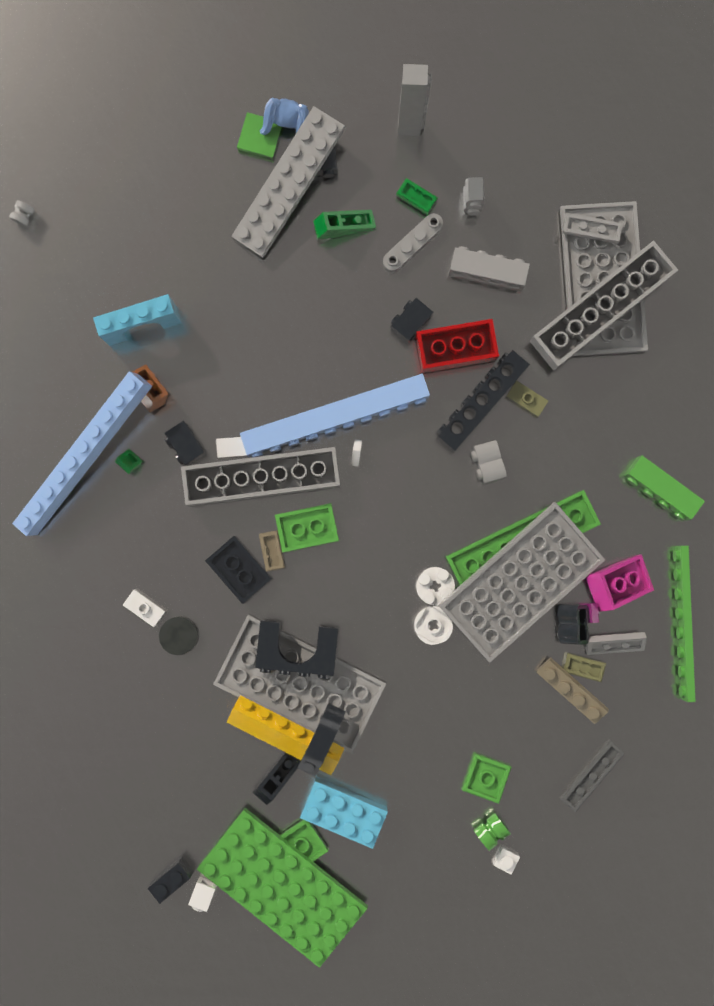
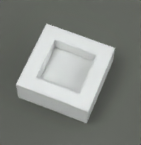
M501 846L493 865L512 875L520 856Z

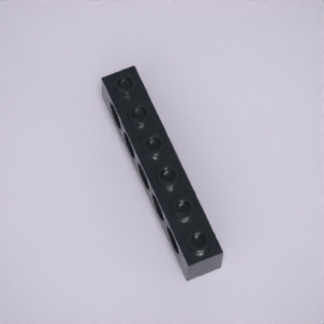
M514 350L509 354L507 352L504 353L499 359L501 364L497 368L493 366L486 374L489 378L485 382L481 380L474 388L476 393L472 397L468 395L462 402L463 408L460 411L456 409L449 417L451 419L449 424H443L438 429L437 433L439 435L436 439L453 453L529 367L530 364ZM502 368H508L511 375L504 376ZM489 383H497L499 387L498 390H491L489 387ZM478 396H483L486 399L485 405H480L477 402ZM467 410L472 411L474 418L467 419L464 416V412ZM455 424L459 425L462 429L461 433L455 434L452 431V426Z

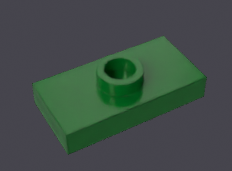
M407 178L396 193L397 197L426 215L429 214L438 200V197Z

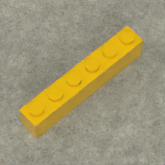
M241 695L227 720V723L299 760L302 759L314 735V732ZM333 742L319 770L331 775L341 758L344 747Z

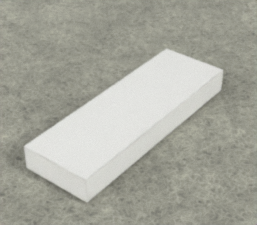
M241 437L216 439L217 458L247 456ZM270 450L262 452L263 455L275 454V452L271 453Z

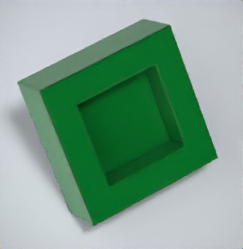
M130 449L123 452L115 460V463L128 474L141 466L143 462Z

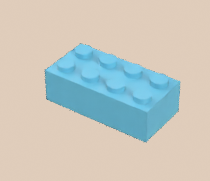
M316 777L300 818L373 849L387 816L388 808L383 804Z

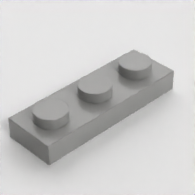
M566 213L562 234L618 244L623 223Z
M645 632L589 636L585 650L587 655L644 651L647 637Z

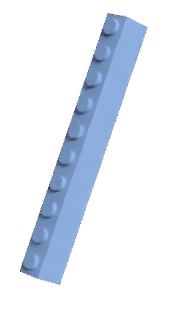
M130 371L127 373L12 523L25 536L39 534L151 389V384L137 373Z
M422 373L241 432L240 436L247 456H252V458L263 456L262 452L268 450L271 453L281 450V446L288 444L291 447L299 444V440L305 438L307 441L318 438V434L325 432V435L336 432V428L342 426L343 429L354 426V422L361 420L362 423L372 420L373 416L379 415L383 417L389 415L391 410L397 409L401 411L409 408L408 405L412 403L416 405L427 402L426 399L429 398L430 394Z

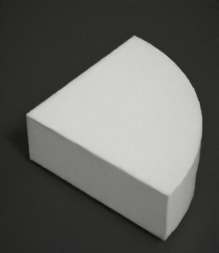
M355 439L352 466H359L362 440Z

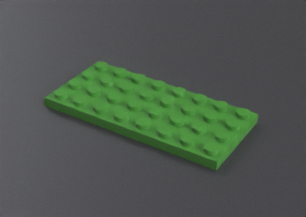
M246 808L243 809L197 868L200 873L319 968L368 908L367 904Z

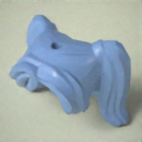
M277 98L269 99L265 107L263 127L260 130V134H268L273 123L281 127L294 128L297 133L309 114L307 106L286 98L280 100Z

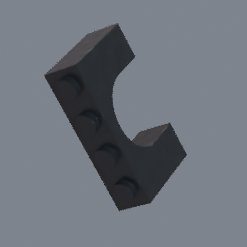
M260 621L255 668L260 669V672L271 673V670H278L279 674L291 675V672H298V676L310 677V674H317L318 678L330 679V676H334L338 627L319 626L315 654L307 661L292 662L285 658L280 651L281 622Z

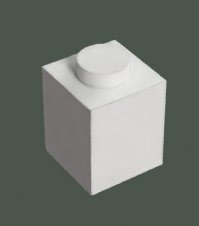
M199 877L188 905L192 906L196 911L207 912L217 885L208 879Z

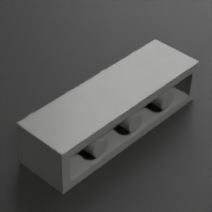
M459 247L454 249L449 275L522 291L526 283L529 263H525L522 259L511 260L507 259L504 255L492 256L488 255L485 251L474 252L470 251L467 247Z

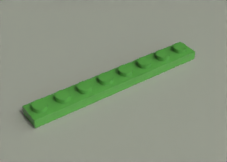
M675 546L673 560L676 561L674 580L677 581V588L674 595L678 603L675 616L678 619L679 626L676 628V636L679 639L677 656L680 658L678 676L681 678L679 695L686 702H696L689 546Z

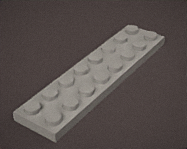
M313 106L231 237L264 258L345 131V125Z

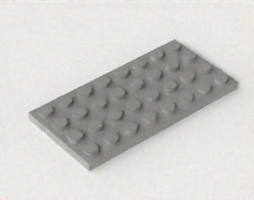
M636 201L565 205L560 207L561 233L566 213L623 223L618 244L562 234L567 309L640 252ZM644 299L573 356L647 352L648 343Z
M553 502L438 606L490 663L602 564L605 559L559 505Z
M248 614L213 685L237 697L241 695L312 732H315L327 704L330 703L346 711L333 742L344 747L345 751L352 754L386 683L337 658L335 660L334 676H330V679L318 678L317 674H310V677L298 676V672H291V675L279 674L278 670H271V673L260 672V669L255 668L261 620ZM280 630L279 647L285 658L292 662H304L315 654L317 648Z

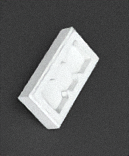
M136 589L132 591L123 606L152 627L157 625L166 612Z

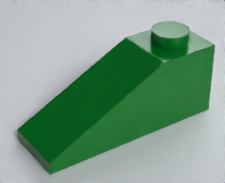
M372 210L322 212L313 221L317 239L336 238L376 228Z

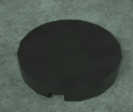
M181 616L165 621L159 632L161 646L165 651L173 655H183L191 651L198 639V632L194 623L188 618Z

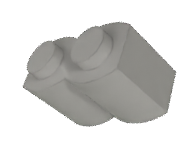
M467 178L463 187L464 213L471 216L478 215L485 204L484 178Z
M496 440L473 447L471 457L473 463L477 462L478 470H476L479 481L482 480L483 484L507 477Z

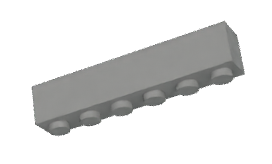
M403 64L398 135L420 136L421 129L425 128L432 73H428V65Z

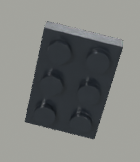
M236 536L230 538L205 560L242 604L272 580Z

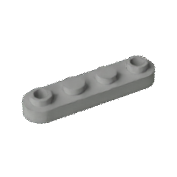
M433 213L425 217L384 256V268L389 272H396L441 231L443 226L441 216ZM435 220L437 224L432 225L430 222ZM394 258L396 262L390 263L389 259Z

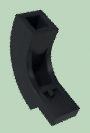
M330 703L327 704L314 735L298 765V769L314 777L316 776L334 741L346 711Z

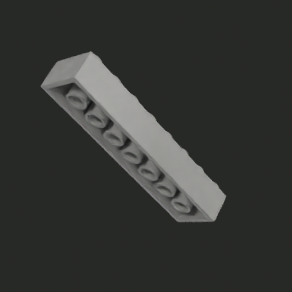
M653 240L535 334L530 340L531 344L554 371L672 277L678 269Z
M335 447L181 467L186 506L340 487Z

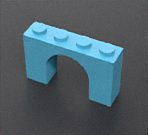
M168 294L93 317L98 336L109 346L127 341L125 332L140 325L158 323L165 329L181 324L177 307Z

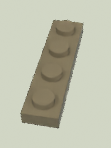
M551 657L538 668L537 673L594 724L608 713L609 709Z

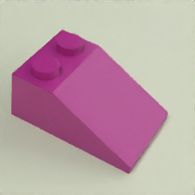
M641 554L598 569L586 577L599 612L615 610L654 591Z

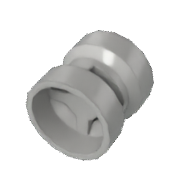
M17 200L15 211L10 214L9 219L27 227L29 217L33 215L35 209Z

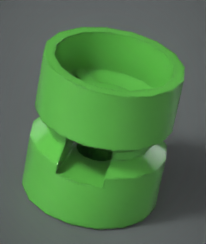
M496 813L486 819L487 824L481 823L474 829L478 838L489 851L498 845L499 839L504 840L511 834Z

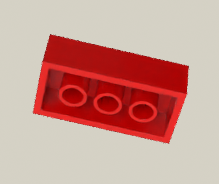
M493 319L416 332L415 338L422 373L496 361L499 357Z

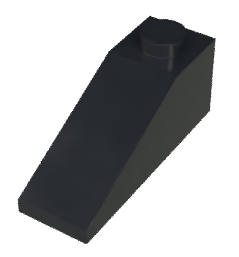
M285 752L252 793L268 805L298 769L301 760Z

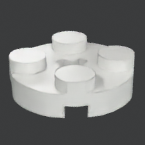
M431 567L424 570L419 576L416 590L418 596L425 603L438 606L455 590V583L447 570ZM433 581L441 584L437 592L434 589H430Z
M428 606L417 614L414 621V630L420 640L427 644L435 645L445 642L450 637L453 624L452 620L440 607ZM437 620L438 629L430 630L428 623Z

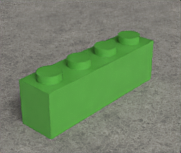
M643 455L636 458L624 475L628 478L627 481L631 485L642 488L646 496L657 499L661 507L667 510L671 509L675 512L674 516L681 521L692 520L705 502Z

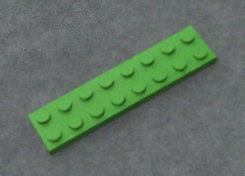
M584 490L557 502L559 507L582 533L601 524ZM545 509L446 556L459 586Z

